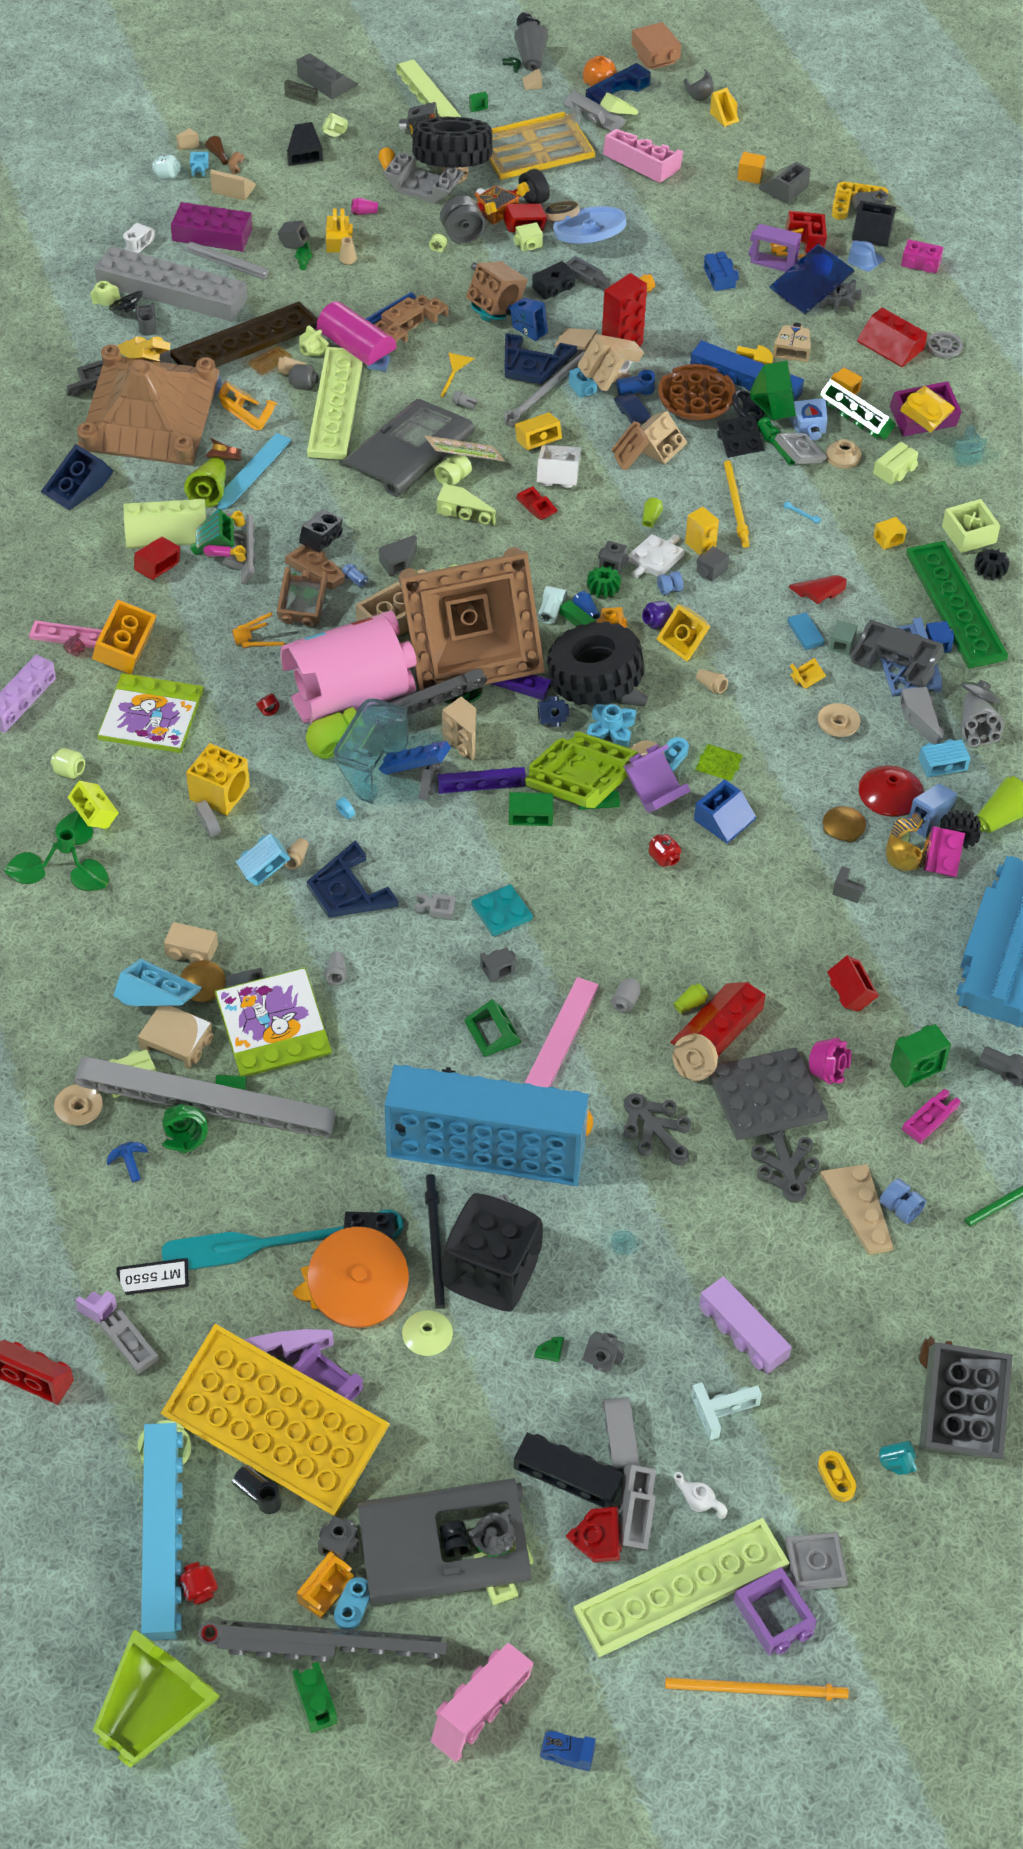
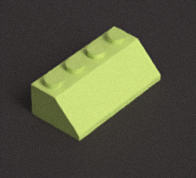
M205 499L125 503L124 526L126 548H143L161 536L177 545H192L196 542L197 527L207 519Z

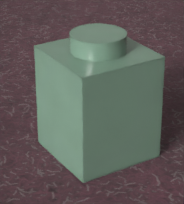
M837 620L831 636L829 650L849 655L856 638L858 625Z

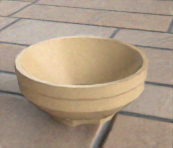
M846 439L832 443L826 451L828 462L842 469L857 466L862 457L860 448L855 443ZM840 446L850 447V449L843 450L840 448Z

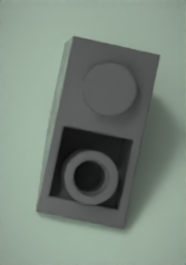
M416 535L379 548V562L390 577L410 567L417 552Z

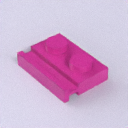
M935 826L932 827L923 871L957 877L965 833Z

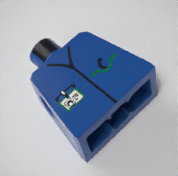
M522 298L515 304H510L507 307L506 314L512 317L514 329L534 341L548 333L545 303Z

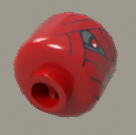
M658 834L649 842L648 853L659 866H674L680 860L681 846L670 835Z

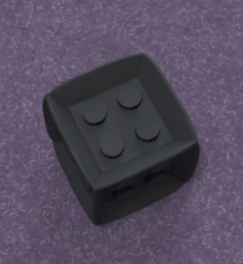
M479 1193L471 1195L450 1232L443 1252L441 1273L444 1286L470 1300L497 1310L511 1312L519 1302L533 1274L542 1248L543 1223L540 1217L527 1209L490 1195Z

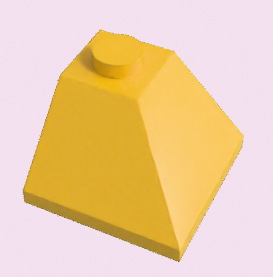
M678 604L656 640L685 661H688L709 630L710 625L702 616L689 607Z

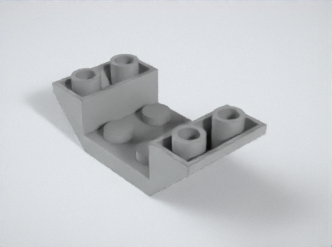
M399 152L384 170L383 175L398 193L434 204L449 195L464 175V171L447 167L441 176L416 169L415 156Z

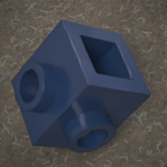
M559 696L546 697V701L537 702L538 721L540 724L558 727L561 726V722H567L566 717H569L570 713L569 705L565 704V700H559ZM555 708L556 713L552 715L551 711Z

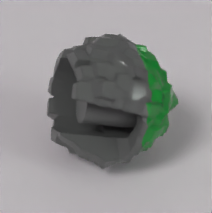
M492 1512V1514H487L477 1522L475 1530L472 1532L473 1542L478 1550L488 1555V1557L503 1555L509 1552L516 1540L515 1529L505 1516Z

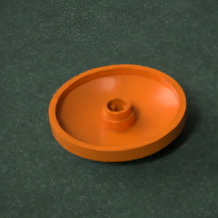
M367 1227L345 1228L324 1239L312 1255L307 1275L309 1293L318 1310L330 1321L349 1328L374 1326L392 1316L405 1297L409 1280L406 1259L397 1244L380 1231Z

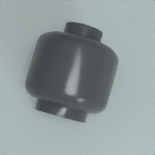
M296 364L293 366V369L289 370V383L295 389L310 390L313 388L314 383L318 382V372L314 371L312 365Z

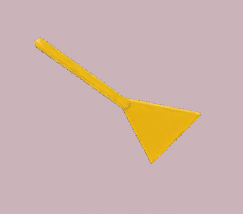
M449 353L452 372L440 395L441 397L445 396L456 371L475 358Z

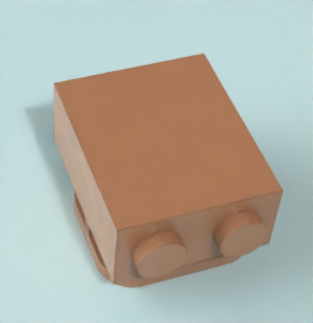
M663 22L632 30L631 45L638 52V59L646 68H660L674 64L676 60L680 59L681 43Z

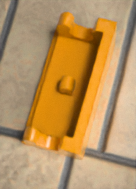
M330 1551L297 1591L298 1603L322 1619L343 1593L348 1581L355 1578L350 1572L352 1568Z

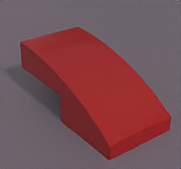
M534 486L517 494L516 499L541 521L558 511L547 496L542 497Z

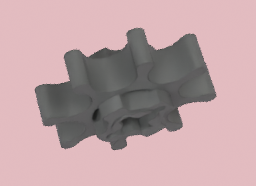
M837 275L835 282H828L823 278L821 282L822 289L815 288L814 298H821L820 308L823 309L828 305L834 306V313L836 314L839 313V307L847 306L850 310H854L855 300H861L862 291L855 290L856 280L853 279L849 283H843L841 275Z

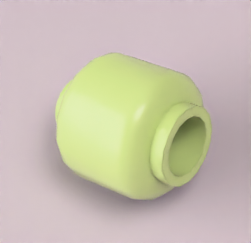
M61 748L53 754L51 765L55 774L73 779L83 773L85 760L78 751Z

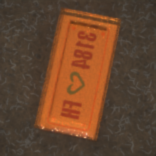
M278 345L251 360L249 366L262 376L278 366L279 357L284 358L286 356L291 358V355Z

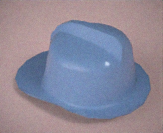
M854 240L847 262L870 272L885 259L875 253L874 246L870 242Z

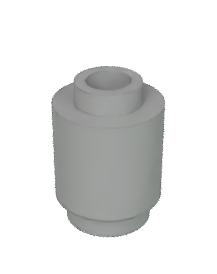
M627 978L619 984L611 1000L612 1005L617 1011H632L641 994L640 984L631 978Z

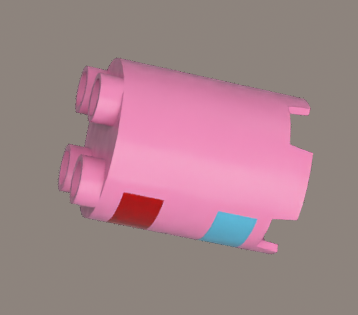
M387 611L281 646L280 656L283 671L294 670L299 692L292 695L291 699L303 723L310 722L312 724L320 718L338 712L343 714L344 710L354 707L358 712L416 692L414 678L410 670L407 669L416 666V655L409 641L399 644L397 635H399L400 630L393 611Z

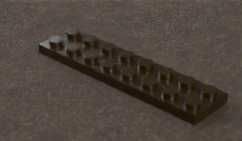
M298 301L170 350V356L178 365L196 367L199 359L208 357L214 360L216 367L299 336L306 332V327L309 325L313 329H317L318 319Z

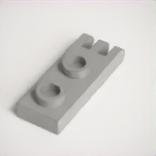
M120 1309L116 1312L117 1317L120 1319L119 1321L111 1315L107 1319L112 1326L109 1327L104 1320L99 1323V1326L138 1375L158 1362L159 1357Z

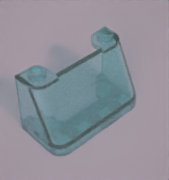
M374 698L365 700L334 749V761L356 796L362 801L373 804L377 797L378 789L373 784L372 772L383 753L400 752L408 744L407 708Z

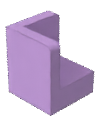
M93 1291L85 1300L80 1296L75 1300L77 1311L98 1324L103 1320L106 1321L107 1317L117 1308L115 1295L108 1291L103 1296Z

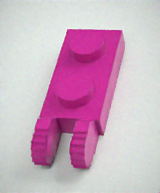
M943 1089L904 1123L902 1131L921 1144L950 1117L951 1113L959 1107L961 1100L956 1097L945 1106L942 1102L948 1098L949 1091Z

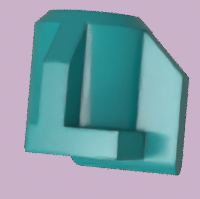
M911 1441L890 1444L880 1448L879 1458L885 1469L891 1470L898 1475L917 1471L914 1462L916 1454Z

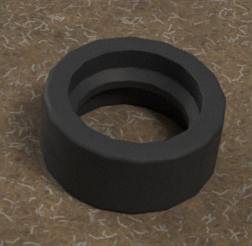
M533 168L520 175L519 184L526 182L530 190L523 196L529 204H541L548 200L550 196L549 184L542 172Z

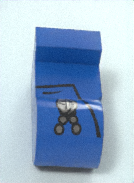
M548 1731L544 1735L540 1757L561 1765L590 1772L596 1738L585 1736L583 1739L556 1731Z

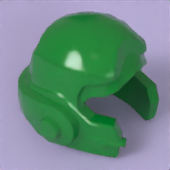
M179 1104L166 1109L162 1119L165 1134L174 1140L166 1139L162 1143L163 1147L180 1153H187L196 1149L204 1142L208 1133V1122L205 1114L200 1109L190 1105Z

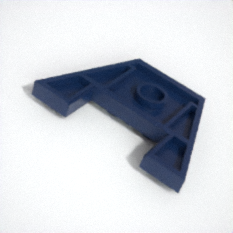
M505 333V378L542 384L577 352V346L559 343L554 354L521 349L524 342L522 336Z
M356 840L307 880L308 889L328 918L399 907V901L388 886L368 895L350 870L351 867L366 861V854Z

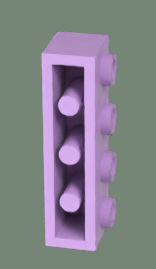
M35 655L1 690L0 731L5 733L56 679L53 662Z

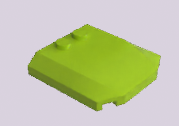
M577 731L574 733L573 738L556 740L530 764L529 775L525 778L526 785L544 793H553L555 797L583 807L595 808L628 777L623 766L629 764V758L637 755L638 751Z

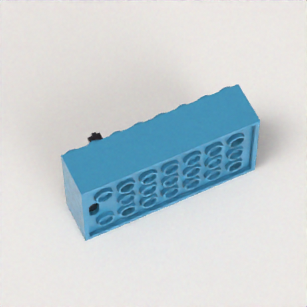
M394 1065L384 1105L386 1157L578 1186L585 1149L589 1094L576 1090L567 1091L555 1087L534 1086L530 1083L520 1084L507 1080L487 1079L482 1076L461 1075L451 1070L450 1067H446V1069H442L440 1072L434 1069L414 1068L409 1065Z

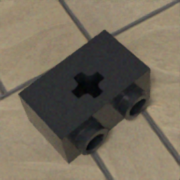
M560 261L532 274V288L545 300L555 297L559 293L570 290L575 286L576 272L563 261Z

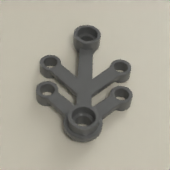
M633 1093L628 1095L624 1100V1109L629 1113L628 1123L624 1126V1136L627 1139H635L638 1136L637 1120L639 1116L645 1122L643 1137L638 1144L639 1154L642 1156L651 1155L653 1150L651 1141L654 1133L670 1151V1161L674 1165L681 1166L687 1163L689 1151L685 1146L677 1145L663 1128L687 1133L691 1129V1120L685 1116L678 1118V1120L654 1117L649 1112H660L665 1116H673L677 1108L673 1100L657 1103L647 1101L641 1094ZM636 1101L639 1102V1104L635 1105L632 1102ZM670 1106V1107H672L673 1109H672V1110H668V1109H666L665 1107ZM686 1123L687 1126H681L680 1124ZM632 1129L635 1132L629 1133L627 1130ZM647 1146L649 1149L644 1150L642 1147ZM680 1151V1152H682L683 1154H682V1155H678V1154H676L675 1152Z
M785 1130L768 1133L766 1137L774 1141L779 1159L766 1153V1148L763 1145L753 1146L751 1151L752 1159L767 1164L761 1165L758 1168L757 1177L763 1182L767 1181L780 1188L783 1196L788 1201L800 1202L807 1194L805 1184L811 1175L819 1169V1160L815 1157H808L805 1160L804 1170L797 1179L794 1170L805 1154L812 1150L813 1141L809 1137H801L798 1141V1148L792 1157L789 1158L783 1139ZM803 1143H806V1144H808L809 1146H808V1147H804V1146H802V1144H803ZM760 1151L762 1154L758 1155L755 1152ZM812 1163L815 1167H810L808 1164ZM772 1168L783 1173L785 1180L772 1174ZM766 1171L769 1174L763 1175L761 1172ZM791 1188H797L799 1191L794 1192Z

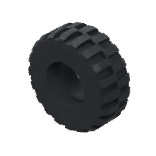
M447 116L424 119V121H419L415 124L413 128L412 153L417 161L430 166L464 168L484 164L492 155V129L486 122L472 118Z
M604 621L602 623L589 622V624H581L576 626V628L565 631L562 636L556 638L547 656L551 684L554 690L565 700L573 701L578 705L609 704L611 701L622 699L623 696L629 695L634 690V687L639 685L645 671L639 638L627 627L624 628L620 624Z

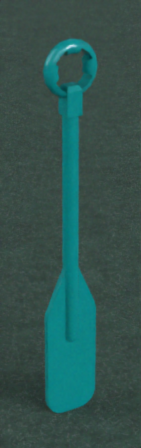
M390 1209L378 1211L379 1213H395V1227L398 1229L393 1232V1239L398 1237L404 1229L402 1216ZM344 1226L266 1238L238 1232H224L168 1241L163 1245L162 1259L166 1261L188 1258V1270L234 1264L266 1247L326 1239L331 1234L344 1229Z

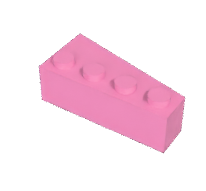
M615 129L605 136L603 155L661 183L681 168L683 151L677 149L675 152L669 150L667 145L662 144L660 147L652 144V140H638L636 135Z
M507 1643L501 1650L497 1648L489 1657L488 1663L484 1667L479 1666L474 1671L471 1681L467 1685L462 1683L455 1691L454 1698L449 1703L445 1701L440 1705L435 1714L437 1720L430 1742L457 1763L462 1757L461 1753L465 1743L473 1744L484 1727V1721L486 1720L490 1724L502 1707L500 1702L502 1701L504 1704H507L530 1677L534 1663L510 1643Z

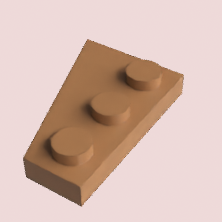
M301 545L285 556L286 564L301 573L303 570L310 571L311 577L321 578L322 571L326 572L328 578L327 588L333 590L345 581V574L333 561H329L325 557L323 550L319 553L305 545Z

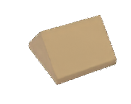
M212 169L210 172L212 193L246 201L256 183L245 177Z

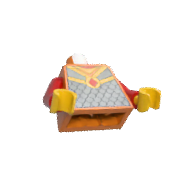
M523 182L517 185V189L513 191L505 190L498 186H493L486 191L479 188L475 193V197L483 217L494 225L503 220L506 204H519V197L524 196L530 190L527 183Z

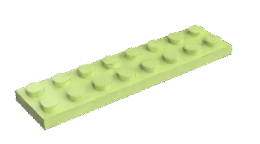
M326 347L307 448V457L343 460L348 454L363 362L344 348Z
M761 1518L574 1606L573 1612L599 1658L735 1593L742 1587L780 1567L783 1570L788 1568L789 1561L765 1520Z

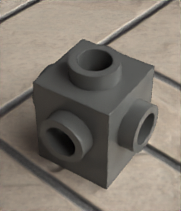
M608 540L605 547H601L599 551V568L602 565L604 568L611 566L612 570H617L619 575L623 566L626 567L628 564L627 545Z
M595 1331L589 1337L582 1360L592 1364L593 1368L598 1371L610 1372L616 1365L620 1366L624 1358L625 1352L622 1351L624 1342L618 1340V1337L614 1334L607 1332L603 1334Z
M333 1516L330 1523H325L319 1533L320 1539L317 1542L320 1555L326 1557L331 1551L339 1559L345 1561L348 1554H353L358 1547L357 1527L346 1518L339 1519Z

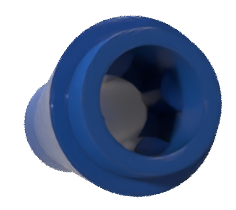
M581 591L574 596L572 602L595 620L600 617V613L589 593Z

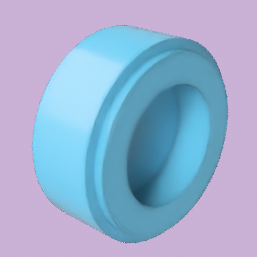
M341 797L336 801L338 811L346 819H350L355 815L352 805L345 797Z

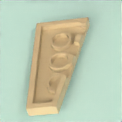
M868 1164L820 1171L822 1180L827 1184L830 1193L838 1202L846 1219L849 1220L853 1231L867 1254L892 1251L893 1245Z

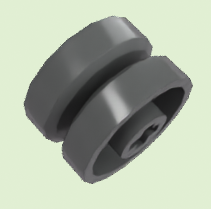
M462 195L450 199L440 212V221L451 241L456 244L477 240L483 234L486 227V220L475 200L469 196Z

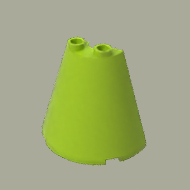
M134 1630L130 1636L93 1728V1731L100 1736L98 1742L109 1751L113 1747L116 1748L120 1753L118 1759L130 1768L220 1697V1694L217 1691L214 1692V1688L137 1630Z

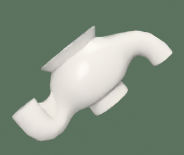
M681 1472L675 1473V1483L681 1489L690 1508L697 1512L714 1508L717 1511L718 1518L724 1519L727 1516L726 1506L716 1500L713 1490L708 1485L700 1482H687Z

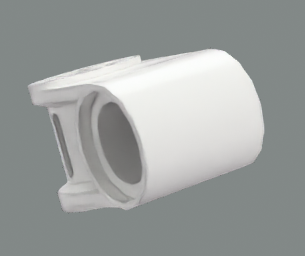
M135 223L132 228L123 234V239L126 241L125 250L140 253L154 240L155 230L143 224Z

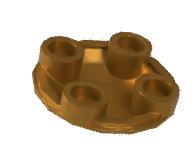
M846 806L834 807L828 810L822 821L825 834L847 842L856 841L865 832L866 828L864 816L856 809Z
M199 960L193 962L180 975L181 978L202 987L199 993L189 999L190 1001L208 1002L216 998L215 991L225 988L226 977L224 971L218 964L211 961Z

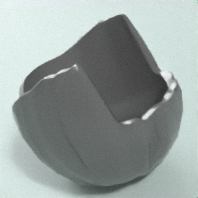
M704 69V77L690 85L687 78L684 80L687 93L698 101L706 100L713 93L714 82L706 69Z

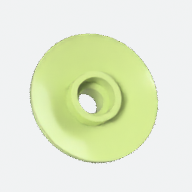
M425 1310L417 1312L407 1319L402 1329V1337L405 1345L412 1352L423 1356H432L441 1353L449 1346L453 1337V1329L451 1323L444 1315L436 1311ZM424 1327H431L432 1330H431V1331H424L423 1328H424Z

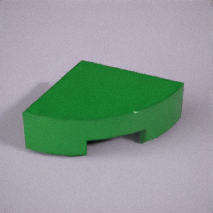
M553 1337L542 1345L540 1344L535 1351L534 1358L559 1362L564 1337Z

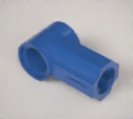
M642 370L638 376L616 380L619 395L630 391L633 393L640 392L644 395L654 393L655 373L651 370Z

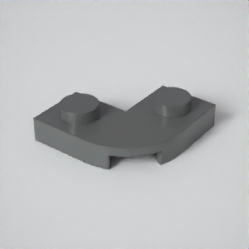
M442 762L427 765L426 769H423L418 799L428 800L430 795L434 796L436 783H433V777L436 776L437 772L440 773Z

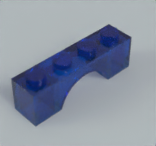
M635 63L586 89V97L601 105L606 93L613 95L622 90L639 92L650 86L651 72L640 64Z

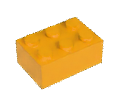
M117 599L96 641L92 659L132 675L153 631L157 615Z

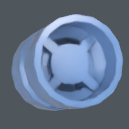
M898 1178L883 1192L880 1203L891 1212L895 1210V1216L905 1224H909L921 1213L927 1200L916 1191L910 1192L911 1187Z

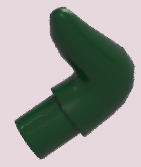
M516 57L502 58V65L513 66V71L517 73L521 61Z

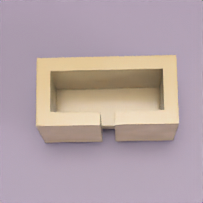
M177 922L172 923L164 941L166 956L173 960L189 959L191 963L199 960L211 961L218 946L217 932Z

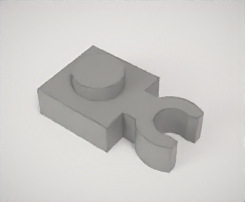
M434 893L433 898H428L425 894H417V902H422L423 904L415 903L414 908L416 912L423 913L429 911L430 917L452 920L456 904L455 896Z

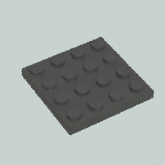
M796 1047L717 1064L714 1073L709 1076V1080L736 1140L828 1120V1112Z

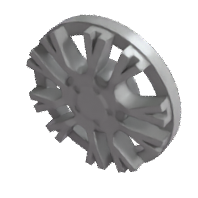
M936 332L930 335L927 340L928 351L939 358L950 359V357L958 356L962 351L963 343L961 339L949 332Z

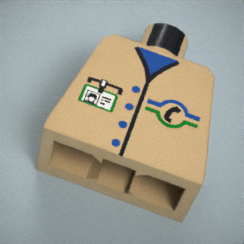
M797 322L793 323L792 326L784 325L774 343L773 357L809 362L811 348L810 330L803 328L802 324Z

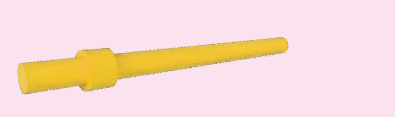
M726 460L724 468L737 522V536L740 537L742 547L748 548L750 546L748 538L749 529L744 521L732 463L730 460Z

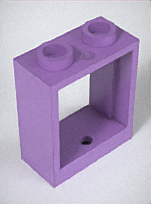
M759 224L756 230L752 231L750 241L753 242L749 249L750 263L793 273L798 263L801 234ZM760 240L788 247L787 259L759 252Z
M782 1567L735 1592L734 1603L768 1656L775 1652L777 1655H780L791 1647V1643L798 1639L800 1642H804L813 1636L817 1620ZM782 1588L803 1621L772 1637L752 1606V1603Z

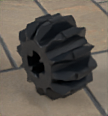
M992 547L989 550L983 548L976 555L974 570H977V575H983L984 579L990 577L993 581L996 577L1000 580L1008 572L1009 558L1006 556V552H1000V548L994 550Z

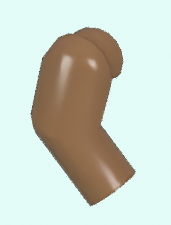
M234 152L228 161L232 174L240 173L238 163H243L242 160H244V155L240 154V152Z

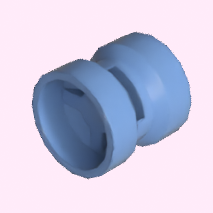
M679 571L671 572L670 575L662 574L657 576V586L661 594L667 595L670 591L679 592L683 590V580Z

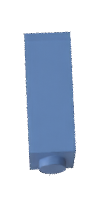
M939 783L917 796L912 802L909 816L910 819L913 814L918 813L923 820L916 833L926 838L931 832L932 827H936L940 823L941 818L943 819V816L947 815L955 807L957 793Z

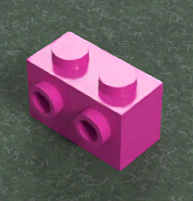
M908 239L903 252L901 266L937 274L944 247Z

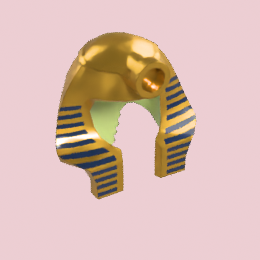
M918 813L913 814L910 819H897L889 835L886 845V857L889 865L895 869L911 871L919 869L925 864L931 832L922 850L908 842L909 832H917L923 822Z

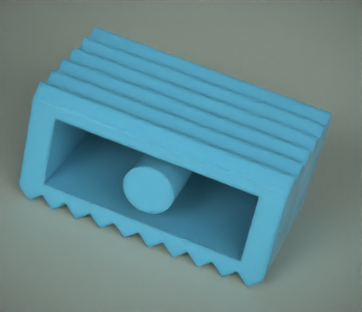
M950 739L940 744L928 743L920 748L918 757L927 778L968 770L970 763L969 752H967L962 739L956 741Z
M269 833L261 837L258 843L250 850L244 851L236 863L242 870L245 878L257 886L290 860V856L279 839Z

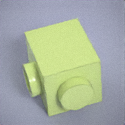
M537 222L516 227L514 243L520 247L521 251L542 247L543 233Z

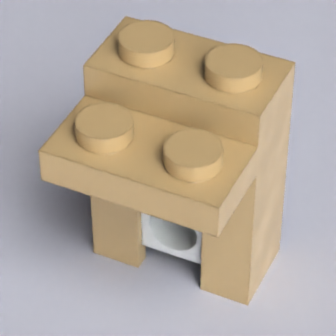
M595 334L577 366L587 378H592L601 390L608 391L612 382L631 376L627 372L633 361L639 362L644 352L635 341Z

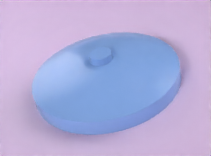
M595 206L580 209L578 215L573 218L566 216L564 220L556 221L553 228L555 237L558 240L579 244L610 238L621 232L627 222L626 215L621 209L609 206Z

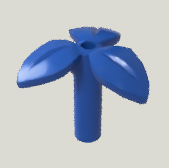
M134 1141L117 1146L107 1157V1165H110L120 1156L124 1158L132 1183L141 1180L133 1152L148 1153L147 1147L144 1144L134 1143Z

